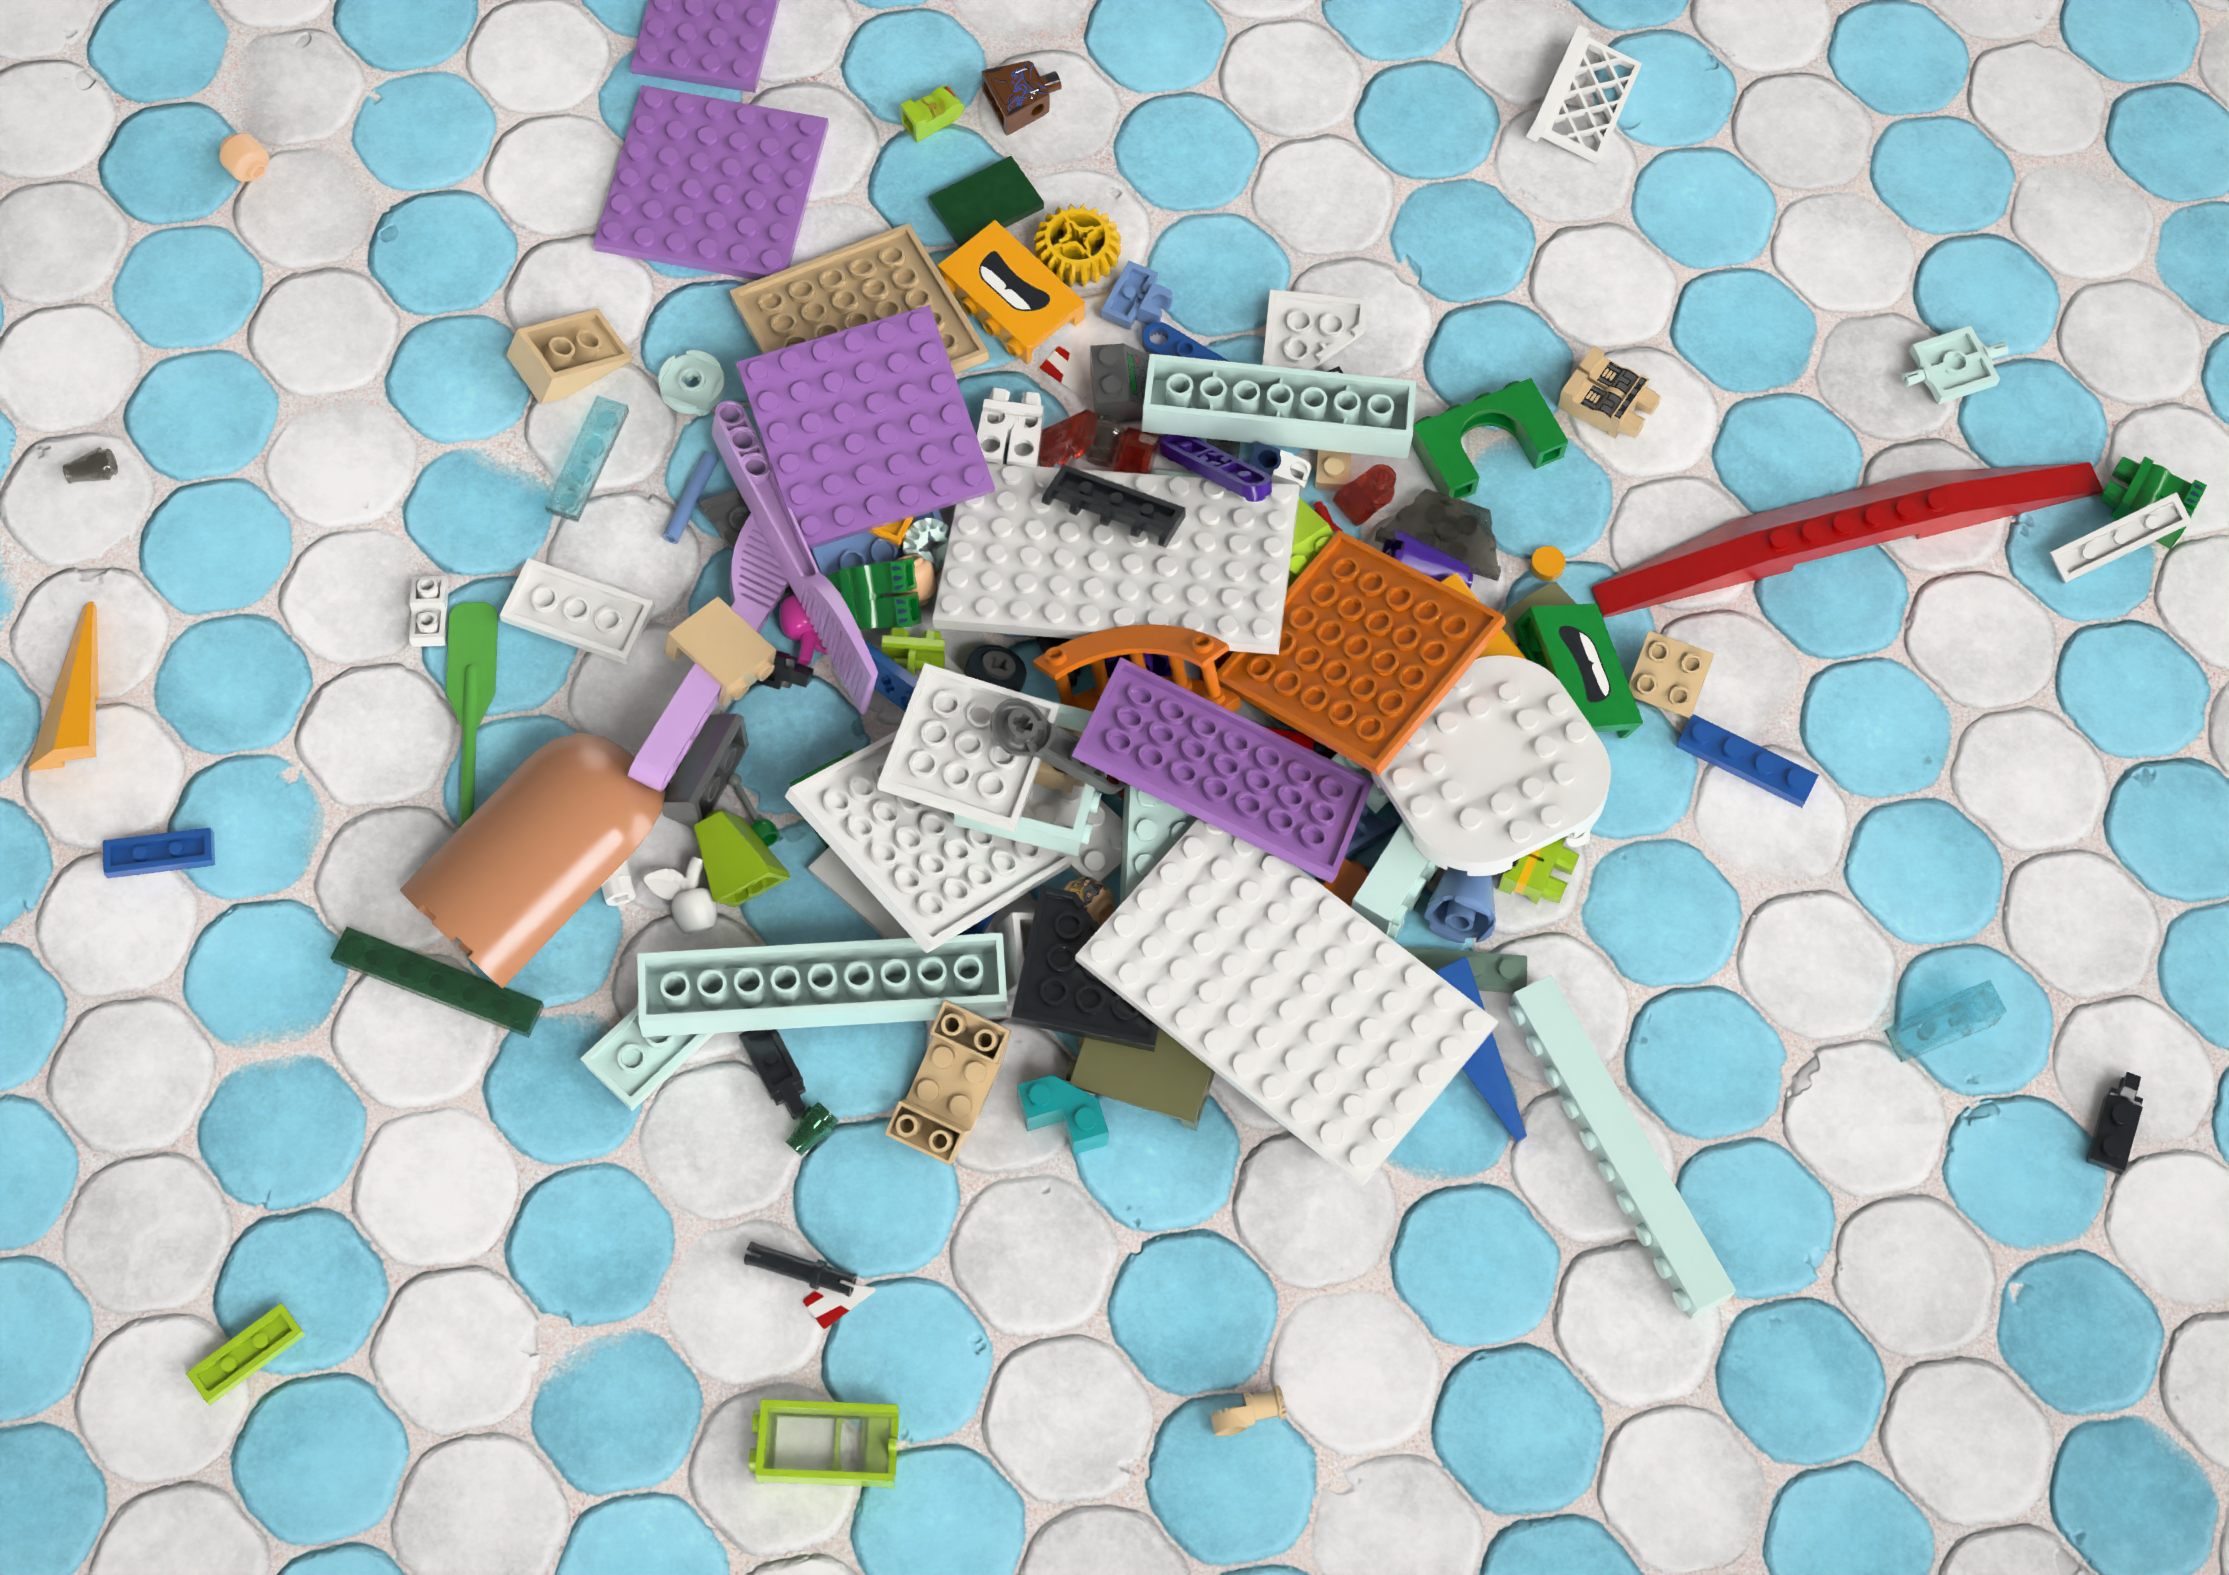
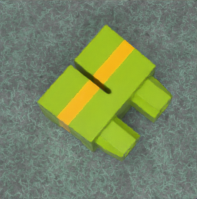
M1563 837L1520 858L1516 867L1512 866L1511 871L1504 872L1498 890L1510 895L1512 891L1525 895L1535 904H1538L1540 898L1560 903L1568 883L1550 874L1553 868L1572 875L1580 854L1563 846L1566 839Z

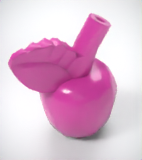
M796 595L786 598L780 604L779 610L782 632L793 641H801L798 662L802 665H810L814 649L824 655H828L826 653L827 647H823L822 640H819L818 632H815L814 625L810 623V617L806 616V610L802 608V602L799 603Z

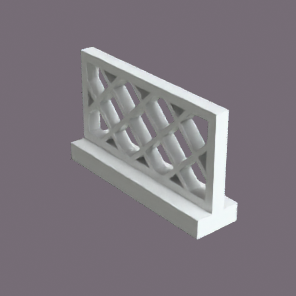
M1578 25L1568 41L1526 137L1535 142L1542 137L1598 164L1642 63L1587 37L1589 29ZM1589 49L1599 54L1602 62L1590 65L1585 54L1586 50ZM1621 65L1630 69L1631 73L1629 76L1618 78L1613 66ZM1606 69L1611 81L1599 83L1594 71ZM1586 73L1591 86L1579 88L1575 76ZM1614 87L1619 100L1608 102L1603 90ZM1595 92L1600 105L1588 107L1583 95ZM1575 97L1581 110L1569 113L1564 100ZM1604 111L1609 123L1597 126L1592 114ZM1584 116L1590 129L1578 132L1572 119ZM1565 121L1570 134L1563 136L1551 130L1553 124ZM1593 135L1598 145L1597 150L1594 151L1584 146L1581 138Z

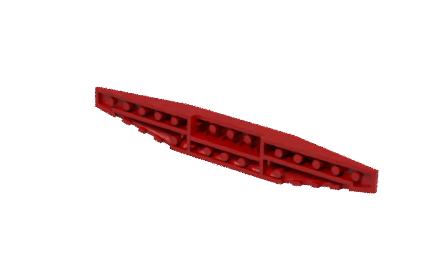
M2091 462L1923 472L1738 518L1592 586L1591 590L1602 618H1607L1790 572L1796 564L1915 535L1916 539H1921L2101 494L2103 488Z

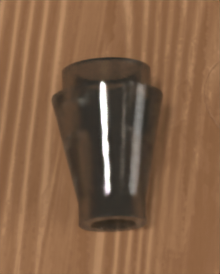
M98 447L70 463L63 464V473L69 484L84 481L110 480L111 476L118 473V465L113 452L109 448L103 450Z

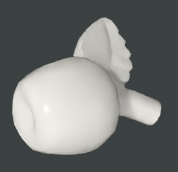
M693 856L690 859L685 877L675 869L668 868L657 869L653 873L648 872L644 876L645 884L656 896L664 900H672L671 911L673 918L682 932L687 934L712 929L716 924L718 913L717 902L713 901L711 890L698 888L699 877L704 863L702 859Z

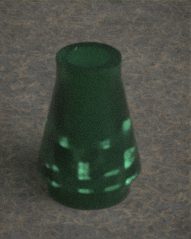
M817 1101L812 1108L808 1106L791 1136L785 1142L802 1156L811 1147L835 1131L833 1127L839 1120Z

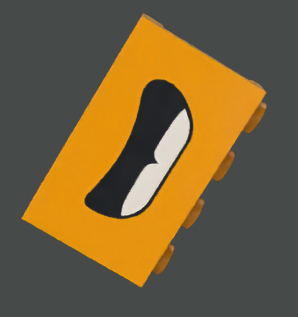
M996 220L937 265L940 274L956 300L960 303L963 311L970 317L975 316L991 337H997L1001 340L1009 354L1014 358L1019 357L1025 364L1032 360V351L1067 322L1076 326L1084 320L1085 301Z

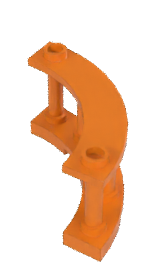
M1150 624L1106 629L1078 637L1057 647H1052L1032 661L1034 667L1055 680L1061 701L1060 704L1094 712L1109 681L1104 659L1129 654L1132 663L1147 670L1143 653L1168 655L1172 676L1160 677L1232 712L1241 707L1240 696L1219 686L1214 660L1229 650V645L1216 637L1188 628ZM1183 659L1201 667L1204 681L1191 679L1186 675ZM1090 663L1096 684L1095 688L1073 696L1068 673Z

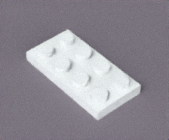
M527 558L499 616L502 622L628 665L655 609V605L652 600Z

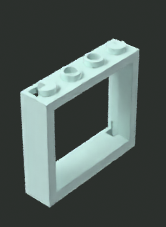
M1052 702L1060 705L1055 725L1084 732L1093 714L1092 711ZM1085 783L1073 829L1022 816L1015 833L954 814L953 825L1078 856L1081 844L1089 843L1093 824H1089L1087 821L1090 813L1097 814L1102 793L1096 792V788Z

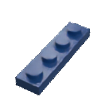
M1692 714L1676 745L1677 748L1801 808L1804 806L1819 774Z

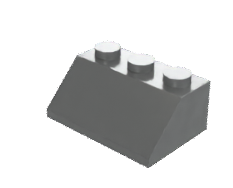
M715 714L708 717L688 753L675 771L676 775L672 782L668 783L664 789L666 793L662 811L665 817L694 829L695 824L706 819V816L713 812L728 785V777L734 774L749 746L744 717L742 715Z

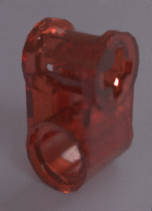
M1377 464L1372 466L1357 479L1344 485L1335 494L1332 502L1354 526H1360L1374 513L1393 500L1396 473L1388 465Z

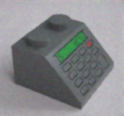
M1124 343L1090 346V373L1096 423L1142 420L1149 355Z

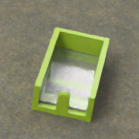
M761 1399L760 1411L754 1410L752 1416V1434H758L757 1449H750L749 1472H755L757 1483L865 1486L895 1489L899 1406L896 1404Z

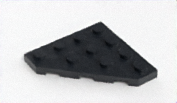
M1041 885L1010 1022L1154 1052L1159 1027L1075 960V955L1101 926L1092 919L1076 892Z

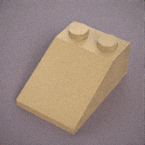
M598 308L517 329L506 354L540 404L567 398L631 362L633 359L632 354Z

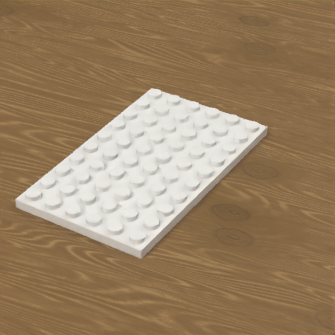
M986 463L995 486V492L956 504L932 619L934 628L1076 639L1087 634L1116 627L1150 624L1170 625L1200 631L1216 637L1229 645L1228 651L1279 655L1300 485L1272 483L1270 495L1266 496L1262 501L1250 502L1245 497L1228 491L1207 478L1079 469L1185 507L1186 517L1166 548L1158 545L1159 536L1142 531L1138 538L1131 536V526L1112 520L1108 526L1101 525V515L1081 509L1078 515H1073L1069 513L1070 504L1054 499L1051 505L1043 504V494L1060 468L1040 466L1035 468L1021 465L1007 466V464Z
M1199 818L1075 955V960L1361 1188L1499 1022L1302 869Z

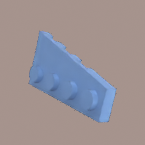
M935 510L914 517L911 525L924 518H934L941 522L943 520L939 510ZM867 532L809 549L819 572L824 576L838 572L840 568L897 560L904 556L903 542L900 548Z

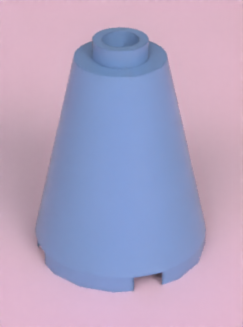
M1448 867L1425 908L1424 919H1428L1430 922L1429 929L1441 938L1456 943H1465L1466 938H1476V943L1489 938L1496 924L1492 875L1467 876V871Z

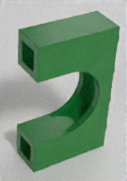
M1532 378L1521 382L1513 381L1502 390L1492 394L1489 392L1483 393L1472 402L1462 406L1461 404L1453 405L1444 413L1434 417L1426 416L1421 418L1413 425L1411 441L1412 447L1445 505L1476 493L1480 477L1461 444V438L1474 428L1494 426L1509 432L1516 438L1534 469L1563 458L1568 444V439Z

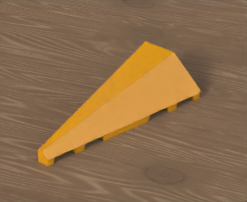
M93 601L86 603L82 608L29 762V769L31 771L65 767V761L97 757L95 700H99L97 607Z

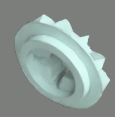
M924 518L916 521L905 534L903 540L904 556L912 554L922 555L923 559L929 560L932 563L934 572H937L938 569L944 566L951 533L949 526L934 518ZM928 537L931 540L940 541L937 546L933 547L932 556L930 551L919 549L928 543Z

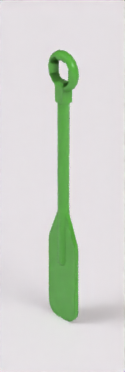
M485 602L458 604L451 610L449 615L446 691L463 729L459 828L474 813L477 729L496 692L498 614L493 605Z

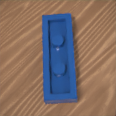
M211 827L103 841V871L107 879L215 865L214 832Z

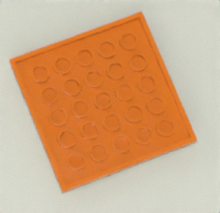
M1339 530L1287 590L1279 655L1234 651L1217 671V677L1220 687L1237 694L1244 701L1379 776L1502 629L1506 621L1503 614Z

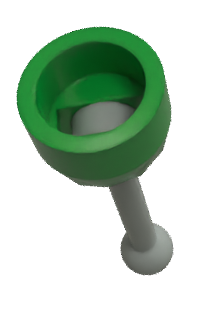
M731 774L728 777V784L731 787H735L752 818L753 823L750 827L767 847L772 846L780 838L776 825L768 819H760L741 786L742 779L740 775Z

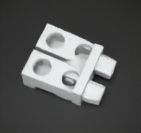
M993 388L989 399H984L983 411L977 432V438L986 463L1005 464L1007 442H1010L1007 466L1021 465L1037 468L1044 417V406H1041L1040 394L1033 392L1023 393L1022 403L1009 402L1010 392L1006 389Z

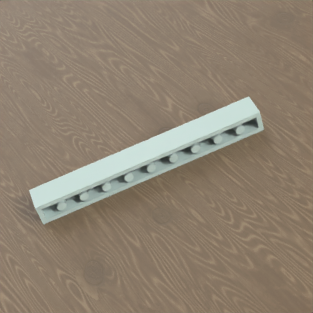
M1552 975L1513 992L1509 1002L1510 1007H1508L1512 1021L1516 1026L1521 1025L1527 1035L1526 1043L1534 1057L1539 1056L1545 1067L1544 1075L1552 1088L1557 1087L1563 1098L1562 1106L1565 1113L1570 1119L1575 1118L1581 1129L1580 1137L1583 1144L1589 1151L1593 1150L1597 1156L1599 1171L1605 1181H1611L1618 1193L1616 1198L1620 1208L1625 1214L1630 1213L1636 1224L1635 1232L1643 1246H1649L1655 1257L1653 1261L1657 1272L1663 1279H1668L1674 1290L1672 1295L1678 1308L1682 1312L1686 1311L1690 1319L1728 1301L1735 1293V1287Z

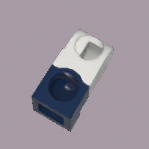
M1258 441L1255 443L1248 464L1269 474L1272 483L1300 485V494L1304 492L1311 471V465L1306 460Z

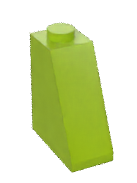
M717 810L709 813L706 819L694 825L714 902L735 908L790 879L787 869L742 817L724 810Z

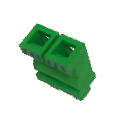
M2146 456L2140 464L2122 457L2116 465L2112 476L2127 483L2126 487L2124 488L2110 480L2099 500L2113 508L2114 510L2110 517L2119 520L2177 492L2191 518L2207 485L2196 479L2192 483L2171 474L2165 467L2153 464L2154 461ZM2186 526L2156 541L2171 549L2183 534Z
M914 557L851 565L840 568L838 572L825 576L838 592H842V598L859 629L903 628L922 623L918 592L883 596V593L907 592L917 588Z

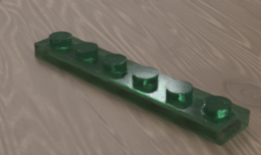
M346 927L330 957L335 964L528 1038L544 1008V1004L540 1000L506 987L502 989L496 983Z

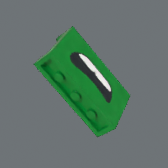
M1597 603L1532 606L1513 624L1527 660L1544 667L1561 682L1595 732L1616 731L1619 738H1627L1643 724L1640 711L1630 690L1628 680L1625 677Z

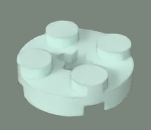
M699 350L685 351L686 355H681L677 358L675 355L670 357L662 365L658 375L663 402L680 413L695 414L697 416L707 415L711 408L720 402L725 393L726 383L720 363L712 355ZM693 377L698 378V385L695 387H687V384L684 383L685 380L691 381Z

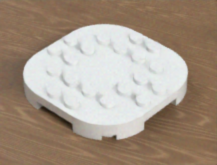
M1496 655L1476 659L1379 776L1371 772L1377 788L1382 787L1414 836L1413 844L1424 857L1445 870L1451 867L1467 871V876H1488L1512 869L1513 861L1569 834L1576 838L1588 830L1596 822L1604 809L1611 780V765L1602 741L1567 690L1551 672L1530 660L1514 656Z

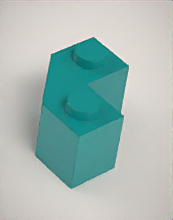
M1054 1075L1017 1085V1099L1027 1132L1063 1122L1073 1155L1108 1145L1109 1131L1098 1098Z

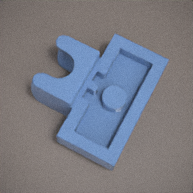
M1128 261L1101 309V318L1129 330L1137 317L1139 322L1146 325L1154 322L1160 323L1162 317V310L1160 308L1165 310L1171 308L1173 293L1170 289L1155 284L1158 280V272Z

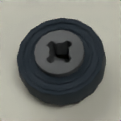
M984 645L977 647L969 655L964 675L1020 692L1024 686L1027 671L1021 658L1010 649L999 645Z

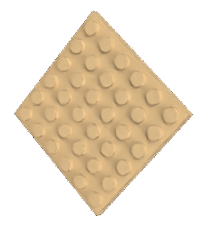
M910 223L729 291L731 301L761 354L930 305L954 374L990 361L987 348Z

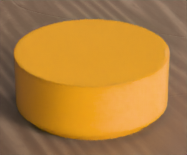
M1543 546L1534 552L1530 568L1538 579L1554 581L1562 575L1566 560L1559 549L1552 546Z

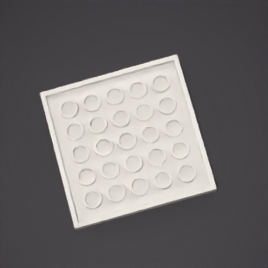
M897 730L790 787L785 797L927 954L1069 868L1075 858L1063 852L953 825L954 813L877 790V783L898 732ZM1025 805L1021 816L1040 821Z

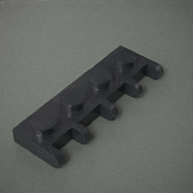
M1065 464L1062 465L1042 497V503L1046 505H1051L1054 499L1070 504L1069 513L1073 515H1078L1081 509L1101 515L1100 524L1108 526L1112 520L1132 527L1130 531L1131 536L1138 538L1142 531L1159 536L1158 545L1165 548L1186 517L1185 507Z

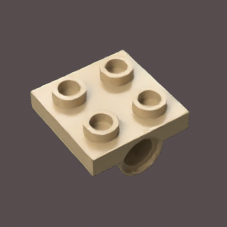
M1649 630L1629 682L1633 697L1690 718L1714 653Z

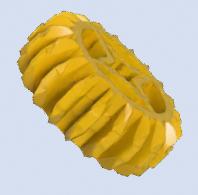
M1070 203L1066 211L1057 207L1055 215L1047 213L1045 222L1039 223L1038 232L1034 235V255L1059 279L1062 281L1069 280L1071 288L1077 281H1081L1085 288L1087 280L1091 279L1097 284L1100 280V275L1108 278L1110 268L1116 267L1118 258L1121 255V236L1117 232L1115 222H1109L1107 213L1099 215L1097 207L1090 211L1086 210L1084 203L1080 209H1074ZM1063 234L1064 237L1059 239V243L1052 246L1053 242ZM1103 245L1097 254L1091 255L1092 252L1096 251V247Z

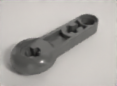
M1019 698L1007 699L998 704L992 713L990 721L992 737L997 745L1008 754L1018 757L1036 756L1106 794H1115L1127 786V783L1119 780L1117 785L1111 784L1106 779L1105 772L1086 763L1084 766H1081L1079 764L1080 760L1072 757L1080 738L1051 722L1049 723L1041 711L1029 701ZM1016 721L1023 723L1021 729L1025 730L1022 733L1015 729L1018 726L1014 725Z

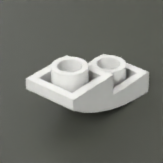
M447 576L412 577L410 594L412 614L409 633L411 647L446 646L448 620Z

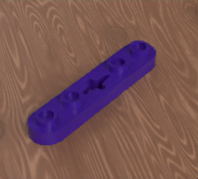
M1165 434L1159 438L1160 454L1182 465L1189 471H1193L1211 480L1228 491L1245 497L1247 501H1262L1272 492V480L1269 474L1196 437Z

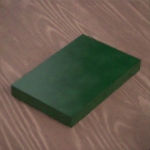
M1012 156L928 197L929 205L959 248L994 220L1006 228L1044 209V201Z

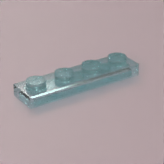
M596 396L545 505L547 513L579 522L629 413L627 404Z

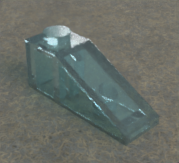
M1991 980L1957 992L1885 1029L1884 1032L1902 1063L1995 1026L2007 1012V1009Z

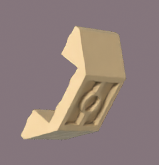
M944 1000L929 1033L934 1037L906 1099L898 1102L885 1135L948 1165H952L973 1131L1002 1067L1011 1030Z

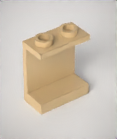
M717 596L667 634L664 653L673 661L685 653L692 661L696 662L721 685L718 703L724 706L733 698L738 700L743 697L750 685L757 680H765L773 672L775 667L773 663L777 650Z

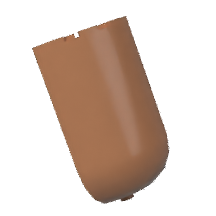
M576 733L552 739L531 754L404 884L400 891L451 942L459 938L462 942L458 947L469 956L468 958L503 989L637 849L658 819L663 808L666 792L665 790L658 792L628 777L635 757L605 736Z

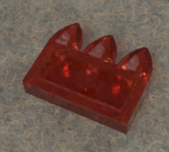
M1086 409L1043 429L1039 454L1040 467H1054L1056 462L1062 466L1069 461L1071 456L1075 459L1081 458L1088 446L1094 444L1097 414Z

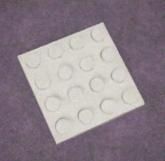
M924 663L878 780L877 790L1015 833L1041 759L1036 756L1018 757L1008 754L1001 749L992 737L990 729L991 715L1001 702L1007 699L1019 698L1029 701L1041 711L1049 723L1055 724L1060 705ZM1020 721L1014 723V725H1018L1015 728L1018 732L1022 733L1025 730L1021 729L1023 723Z

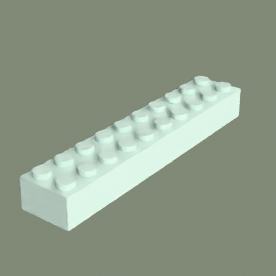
M1003 933L957 935L927 954L913 938L637 953L638 1017L643 1037L936 1020L944 1000L981 1017L1007 1016Z

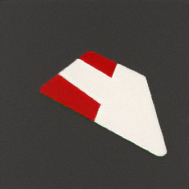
M1057 347L1040 366V369L1080 397L1086 398L1081 360L1062 347Z
M845 1284L854 1288L851 1297H847L844 1294L820 1287L806 1297L803 1303L821 1327L826 1329L872 1295L876 1289L874 1287Z

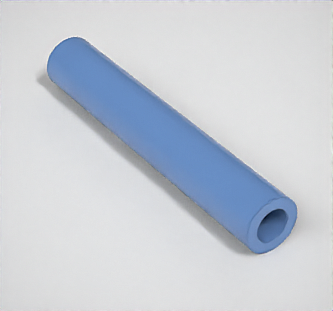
M708 451L703 452L662 535L666 541L673 544L679 542L719 460L715 454Z

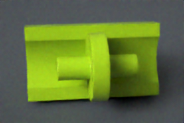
M892 628L888 636L883 635L882 653L904 669H907L914 676L916 670H922L924 663L942 669L945 667V640L941 638L939 631L926 630L922 633V638L909 637V632L904 628Z

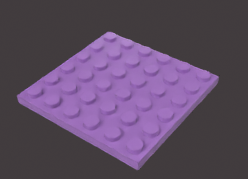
M642 85L593 243L595 251L759 280L790 268L828 131V118Z
M930 305L736 362L738 373L787 511L788 508L792 509L809 549L995 492L992 477Z

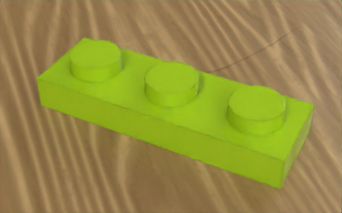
M280 1303L186 1372V1375L206 1403L211 1406L304 1337L305 1333L286 1307Z

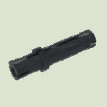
M751 1241L747 1247L748 1251L759 1254L761 1257L758 1258L745 1253V1265H751L810 1283L809 1287L816 1290L819 1287H823L844 1294L847 1297H851L854 1291L853 1287L842 1284L840 1281L843 1280L856 1285V1273L827 1266V1262L820 1259L817 1262L757 1244L754 1241Z

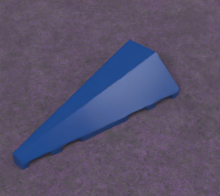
M1466 957L1435 972L1485 1011L1469 961ZM1491 1032L1461 1069L1518 1144L1527 1137L1493 1032Z

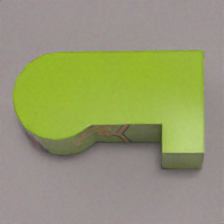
M944 85L934 90L929 96L927 95L915 102L909 99L901 103V123L915 142L918 143L957 120L962 115L965 107L951 87Z

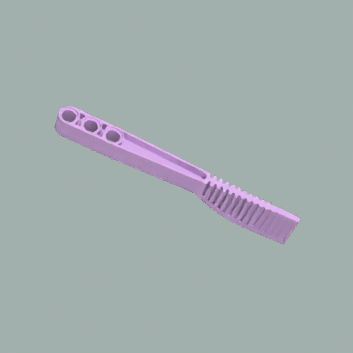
M723 401L715 409L711 429L712 437L741 496L786 576L787 581L799 603L802 602V608L806 610V616L810 617L811 625H814L815 632H818L819 640H822L823 647H827L826 653L828 655L831 654L830 660L835 662L834 667L836 670H839L838 675L840 678H843L842 682L847 686L846 689L851 694L850 697L854 700L858 712L866 714L878 676V670L861 632L838 590L819 572L792 509L788 508L787 511L767 454L744 408L737 402Z
M750 514L739 533L733 552L729 579L730 598L732 603L731 609L754 630L760 633L768 620V616L772 614V610L775 609L777 602L781 599V595L784 594L785 589L788 587L789 582L754 517ZM696 662L636 755L628 773V777L658 792H662L669 783L719 700L721 685Z

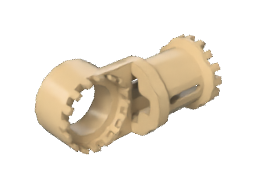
M1273 1386L1272 1391L1252 1395L1249 1392H1243L1242 1407L1236 1406L1234 1408L1233 1406L1230 1407L1231 1409L1227 1407L1224 1408L1225 1412L1223 1413L1222 1409L1218 1410L1219 1414H1217V1411H1214V1414L1211 1413L1210 1417L1214 1435L1228 1436L1243 1432L1248 1428L1247 1426L1255 1425L1257 1420L1278 1417L1280 1420L1286 1419L1285 1406H1282L1285 1405V1402H1281L1284 1398L1280 1386Z

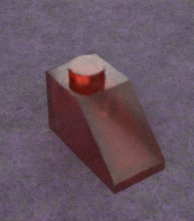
M1128 427L1121 436L1113 472L1150 474L1154 466L1161 435L1141 432L1142 430Z

